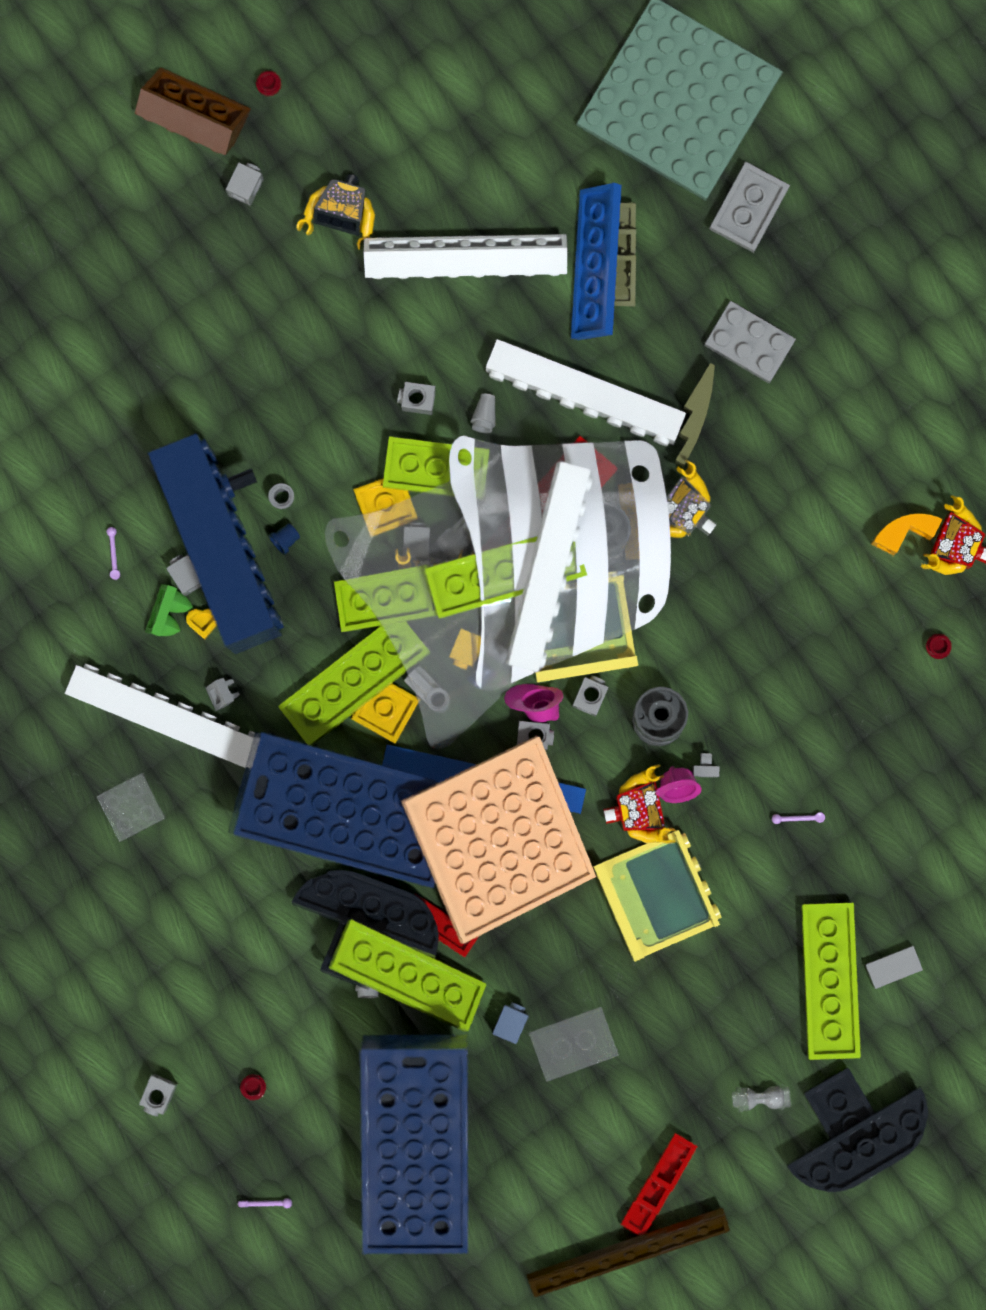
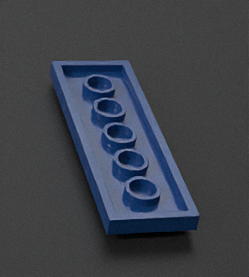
M610 183L580 190L571 339L583 340L613 335L621 184Z

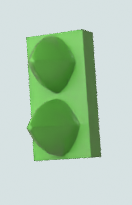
M161 584L145 632L155 636H171L180 632L178 623L168 613H183L192 610L193 606L189 599L177 591V588Z

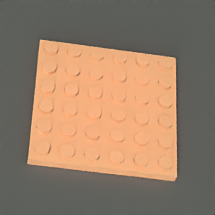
M538 736L402 800L404 809L461 943H466L596 877L544 746Z

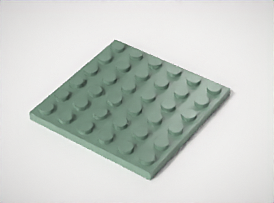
M651 0L578 120L577 126L706 201L783 71L664 2Z

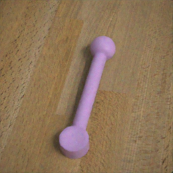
M109 527L107 535L110 537L112 561L110 577L117 580L121 576L117 570L114 536L117 531L114 527Z
M820 812L815 815L780 816L779 814L772 816L774 824H779L781 821L810 820L821 823L825 820V815Z
M285 1198L283 1201H238V1207L283 1206L284 1208H290L292 1201L289 1198Z

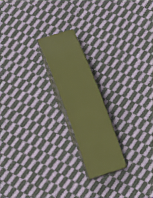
M620 202L614 306H635L636 202Z
M711 363L683 408V411L691 416L679 434V437L686 441V444L675 460V464L681 468H684L685 460H688L698 440L707 415L715 365Z

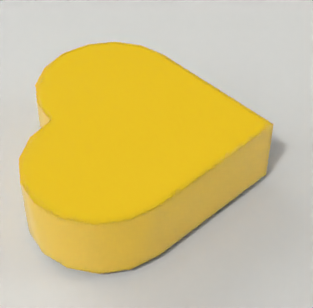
M210 608L204 611L194 609L187 614V624L203 639H206L217 627Z

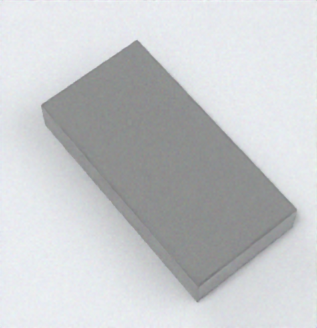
M914 946L865 964L874 989L923 970Z

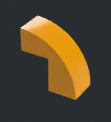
M910 514L900 517L884 527L874 538L871 545L894 556L898 552L908 530L931 540L942 519L928 514Z

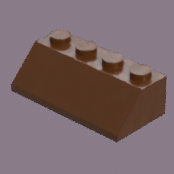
M160 68L141 88L135 114L143 117L146 121L165 127L170 132L178 133L192 142L202 144L216 153L226 155L235 144L251 108L164 68Z

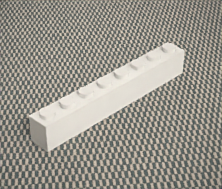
M566 234L364 238L365 278L398 277L404 279L408 277L432 278L434 276L455 278L458 276L482 277L485 275L506 277L509 275L533 276L549 274L556 276L567 274Z
M498 339L486 365V372L490 373L489 377L494 380L503 382L506 379L513 382L512 386L520 390L526 391L529 388L537 391L536 395L543 399L550 400L552 397L560 400L559 404L566 408L574 409V406L583 409V414L589 417L597 418L601 416L606 418L607 423L620 428L621 425L631 428V433L641 437L647 434L654 437L656 443L668 446L669 443L674 445L686 415L685 412Z
M564 462L556 463L505 664L539 672V668H543L545 665L547 653L544 652L546 642L550 643L553 635V627H550L552 617H557L560 607V602H557L558 594L564 591L566 577H563L565 567L570 566L573 552H570L572 541L576 542L579 534V527L576 524L578 517L583 516L586 502L583 501L584 493L590 490L593 477L589 476L590 469Z
M85 664L83 668L76 665L65 694L232 763L246 767L254 732L249 731L248 735L238 732L240 727L226 721L223 726L215 722L217 717L202 712L201 716L192 713L193 707L179 702L177 706L168 703L170 698L155 692L154 697L145 694L146 688L132 683L128 687L121 684L122 678L108 673L106 678L97 674L98 668Z

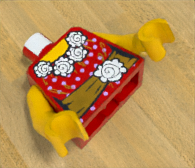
M953 495L950 496L954 500L953 506L945 504L944 507L954 513L950 512L946 515L931 553L924 554L929 559V563L921 565L923 569H932L943 575L962 573L965 569L972 567L975 559L986 564V547L981 546L985 537V533L982 532V526L972 512L964 505L963 499Z
M658 764L631 776L620 787L619 795L616 796L618 806L603 809L606 824L621 821L623 831H627L631 838L644 843H675L676 840H669L668 833L676 830L674 828H665L660 799L655 792L657 790L656 781L664 778V775L659 777L655 775V768L660 767Z

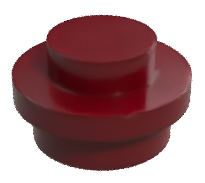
M273 71L262 72L256 80L257 89L264 96H274L281 89V79Z
M934 634L926 642V651L934 659H943L951 652V641L943 634Z
M257 1074L248 1075L241 1082V1093L249 1100H258L266 1092V1082Z

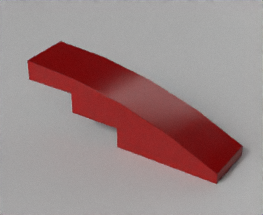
M676 1133L673 1135L621 1221V1226L638 1236L646 1234L698 1146Z

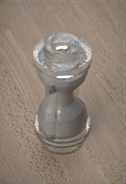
M778 1084V1086L767 1088L763 1093H756L750 1088H741L739 1086L736 1092H732L733 1108L738 1107V1113H741L743 1110L753 1109L757 1104H765L771 1109L784 1110L785 1107H790L789 1086L783 1087L782 1084Z

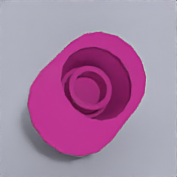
M521 684L510 688L505 693V704L512 709L524 711L532 722L556 721L559 718V703L563 699V693L558 688Z
M671 766L669 771L663 774L664 778L661 779V787L655 792L656 795L666 802L681 803L697 797L702 789L689 769Z

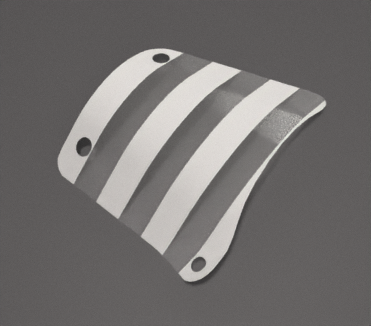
M464 435L458 437L451 447L449 459L451 486L471 534L480 580L481 601L524 589L536 542L512 543L538 536L556 463L564 462L590 469L589 476L593 477L590 490L584 493L583 501L586 502L583 516L578 517L576 526L579 527V534L576 542L572 541L570 552H573L570 566L565 567L563 577L580 573L579 565L582 564L585 565L587 576L567 581L564 591L559 592L557 602H560L557 617H552L550 627H553V635L550 643L546 642L544 652L547 653L544 667H540L539 671L649 623L665 604L668 595L671 565L669 514L659 457L656 449L647 442L620 441L505 446L473 439ZM461 449H466L471 454L472 460L468 466H464L458 461V453ZM637 465L646 467L649 471L648 480L645 482L636 481L631 474L633 467ZM651 594L655 599L653 609L648 613L640 612L638 608L639 600L642 596ZM522 595L482 606V634L476 670V683L484 691L497 690L536 673V671L505 664Z

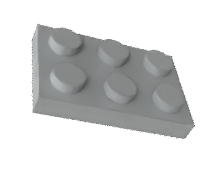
M745 162L709 230L754 253L790 185Z
M730 301L704 346L770 384L796 339Z

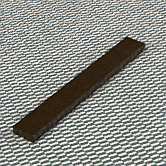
M720 1208L526 1275L535 1298L729 1232L730 1228L724 1209Z

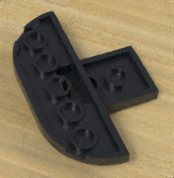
M336 870L329 871L327 874L307 881L292 900V905L340 922L320 968L322 973L369 990L368 986L329 968L349 920L362 924L418 952L436 958L439 946L436 921L428 906L417 896L359 873Z
M848 1067L842 1069L803 1092L830 1139L788 1163L786 1166L799 1181L821 1191L840 1192L863 1183L908 1156L922 1140L928 1119V1106L921 1087H917L877 1112H874Z

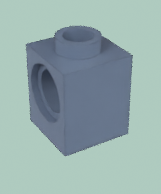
M511 1002L510 1006L504 1005L493 1035L517 1044L528 1018V1014L524 1013L525 1007Z

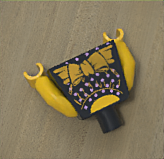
M347 174L343 182L333 179L329 182L328 186H323L311 194L304 211L305 218L297 223V230L301 231L302 225L308 223L309 228L306 235L312 234L314 226L311 221L313 219L315 224L359 236L361 232L362 238L357 242V247L360 250L361 241L364 238H370V234H373L375 213L371 201L365 197V189L358 186L359 178L353 174Z

